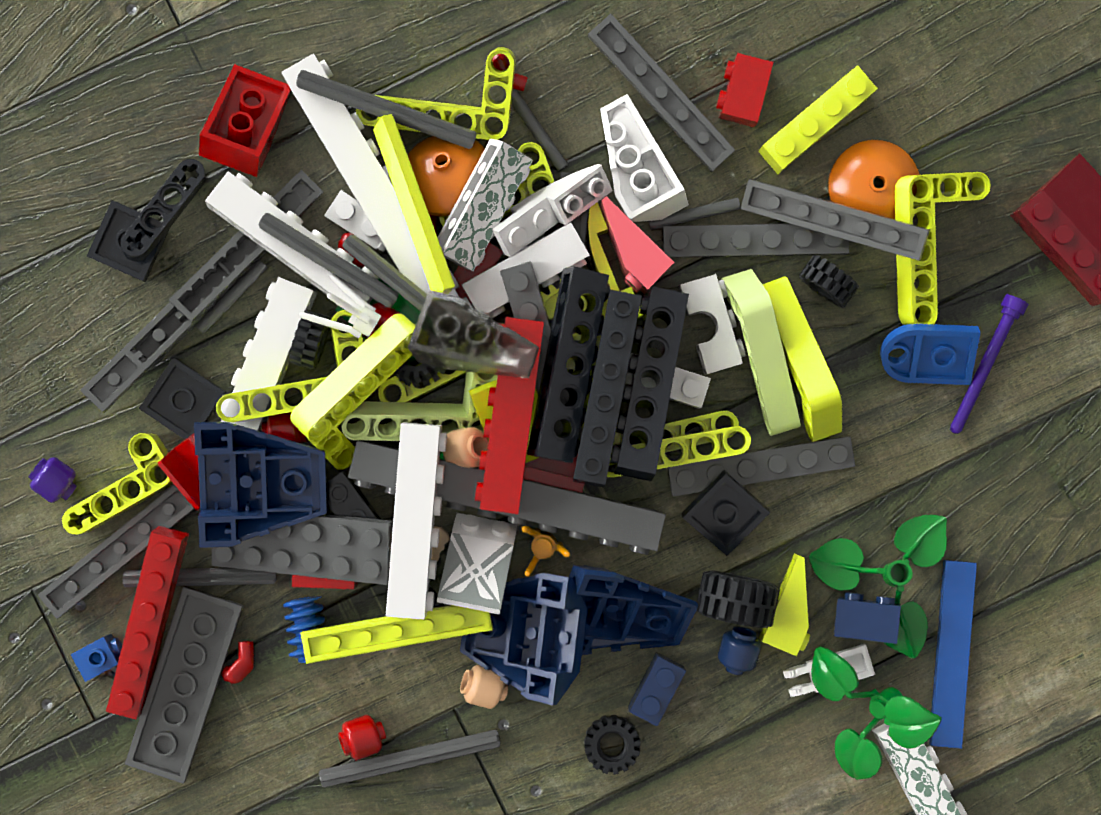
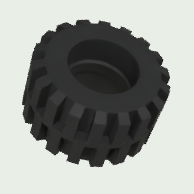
M706 571L702 574L696 611L704 616L738 625L756 628L772 627L780 588L773 583L720 571Z

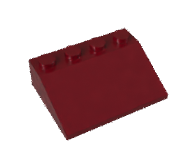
M1079 153L1010 216L1089 304L1096 306L1101 304V176Z

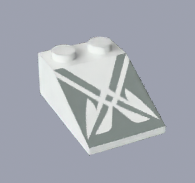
M457 513L437 602L500 614L518 525Z

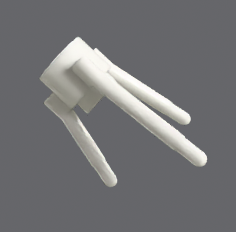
M331 274L330 279L359 306L355 308L332 293H328L327 298L352 314L348 322L353 324V327L304 312L299 313V317L348 332L357 338L361 334L369 337L381 317L380 314L374 312L376 310L375 307L366 303L334 274Z

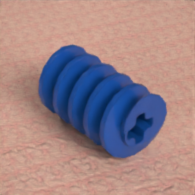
M322 596L292 599L283 604V607L293 609L292 613L284 617L285 620L294 622V625L288 627L286 632L296 634V637L287 641V644L297 646V650L289 653V657L297 658L298 663H306L301 632L318 629L319 627L317 626L325 621V617L315 615L324 608L322 604L314 602Z

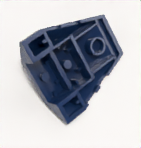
M230 422L194 423L195 455H198L200 513L198 516L199 548L232 547L250 538L270 534V531L285 526L290 527L327 514L325 450Z
M573 565L569 575L576 584L577 595H581L587 607L582 655L592 654V649L611 647V652L621 651V646L640 644V649L679 645L698 608L696 601L605 568Z
M540 573L535 576L506 582L500 614L490 613L493 630L463 635L461 637L460 652L484 669L492 670L501 677V681L507 685L511 684L520 690L521 695L528 700L557 705L580 672L587 607L581 595H577L576 584L572 577Z

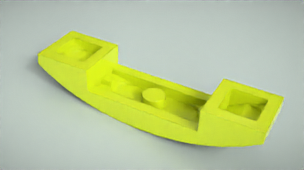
M597 202L590 207L588 215L590 252L596 271L609 275L608 284L610 285V290L619 291L598 238L599 235L608 232V227ZM632 287L621 290V292L634 294ZM638 313L637 319L641 318L643 314Z

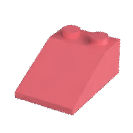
M606 196L601 202L600 210L608 227V233L622 273L626 276L623 281L628 287H632L635 293L640 290L645 295L671 268L674 261Z

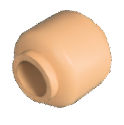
M475 427L455 429L447 434L446 451L443 452L445 461L466 468L479 467L481 450L488 451V440L483 438V432Z
M475 665L471 670L465 671L460 685V692L464 694L467 703L493 709L499 701L505 700L508 693V685L501 681V677L492 670H486L480 665Z

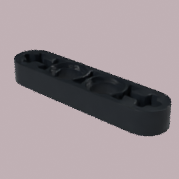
M195 159L182 161L125 232L121 239V248L127 259L141 261L148 257L204 185L206 180L205 169L199 161ZM195 169L197 173V178L190 177L188 179V181L185 183L186 189L188 190L186 191L182 186L183 183L186 181L185 172H193ZM176 191L181 194L182 199L178 204L170 205L164 201L165 195L168 192ZM152 215H158L163 218V223L159 228L151 229L146 226L147 218ZM139 229H142V231L145 233V236L141 239L140 242L142 249L139 250L135 248L133 251H131L129 243H137L140 240L142 235Z

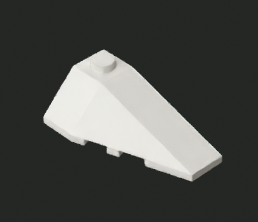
M628 94L601 108L615 197L626 216L632 222L663 220L688 206L683 186Z

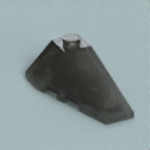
M431 290L428 291L408 345V349L419 363L449 370L520 378L530 377L539 351L537 345L508 327L505 328L484 312L471 307L460 297Z

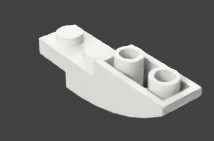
M596 164L557 180L510 208L512 215L492 229L504 255L512 257L557 223L568 224L613 190L602 165Z

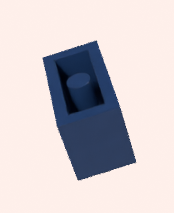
M845 592V597L837 599L834 636L897 644L901 604H896L895 598L876 596V601L863 600L864 594Z
M656 652L628 705L629 712L658 726L686 672L684 666Z

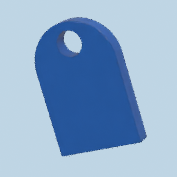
M907 324L891 331L882 342L880 356L883 367L889 376L905 383L971 385L981 333L979 326ZM901 348L905 350L904 354L900 357L889 356L893 349Z

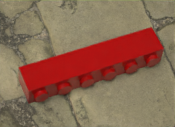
M505 317V324H498L496 342L502 343L500 356L494 355L492 374H496L498 377L496 387H490L488 406H493L492 419L485 420L483 438H489L488 451L481 450L479 469L485 470L483 483L477 482L475 501L481 502V510L511 514L519 513L544 322Z
M158 526L150 534L106 712L135 720L142 713L155 671L189 533Z

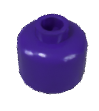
M51 457L48 460L42 458L28 476L31 479L30 488L50 503H55L60 498L66 501L77 487L73 483L76 477L75 471L56 457Z

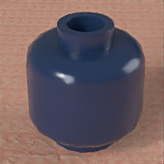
M736 626L733 627V630L724 633L718 652V659L726 667L725 670L734 675H743L744 672H749L756 668L762 647L761 641L756 637V632L746 627Z

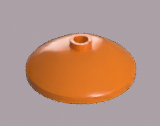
M431 136L418 143L408 153L409 161L429 215H450L485 150L477 140H475L473 147L468 149ZM447 161L443 165H438L441 162Z
M883 140L862 141L846 149L833 164L828 179L829 198L831 202L895 219V185L901 177L919 175V171L910 155L899 146ZM874 178H880L883 181L882 188L874 186ZM915 183L912 185V193L914 196L917 193V186Z

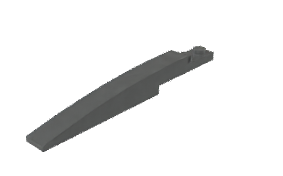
M301 170L273 198L278 202L276 207L285 214L291 211L298 217H301L323 194V190ZM238 231L169 299L170 303L80 391L105 413L149 369L152 370L268 251L241 231Z

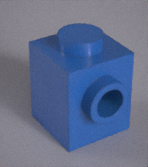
M109 634L70 654L85 682L118 665L122 643L118 638H114L112 634Z

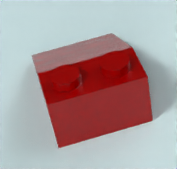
M234 64L200 133L199 156L257 177L268 155L291 94L289 85Z

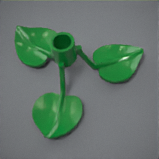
M922 515L901 524L895 533L894 545L905 554L902 560L890 562L884 568L860 567L863 562L862 550L855 542L844 538L831 540L811 552L809 555L811 567L824 584L840 591L855 588L859 583V572L882 574L886 584L896 587L895 603L900 604L901 595L904 591L903 585L911 580L913 574L908 559L910 558L916 566L929 567L937 564L944 556L947 546V518L939 515ZM907 602L901 605L897 644L883 643L909 658H916L924 646L928 629L927 617L922 607L915 602Z
M819 646L815 649L811 676L815 688L823 697L831 701H839L845 695L850 699L871 698L869 710L874 719L865 727L860 735L848 728L839 733L835 741L837 761L851 778L856 780L867 779L879 772L882 766L880 749L873 741L865 738L882 719H884L886 725H890L889 735L891 739L904 748L919 747L936 732L942 717L930 712L917 701L903 696L894 687H887L880 693L876 689L869 692H852L859 685V679L854 668L841 656L827 648Z

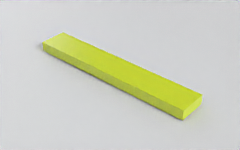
M392 114L381 116L373 129L434 300L444 299L455 287L454 281L395 119Z
M454 605L433 607V611H427V616L424 620L384 616L302 631L301 639L306 664L490 631L493 630L489 612Z

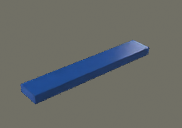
M943 561L931 711L942 717V720L936 732L929 739L930 746L962 749L977 563Z

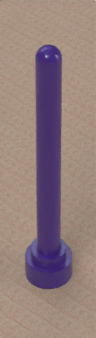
M1009 294L1005 295L1000 305L1003 307L1001 311L1003 316L950 425L952 433L958 434L962 431L1014 320H1018L1020 315L1024 316L1029 305L1026 301Z

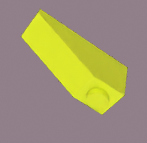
M794 553L780 586L773 626L763 628L759 639L768 645L797 656L799 650H805L810 634L807 633L809 622L804 557Z

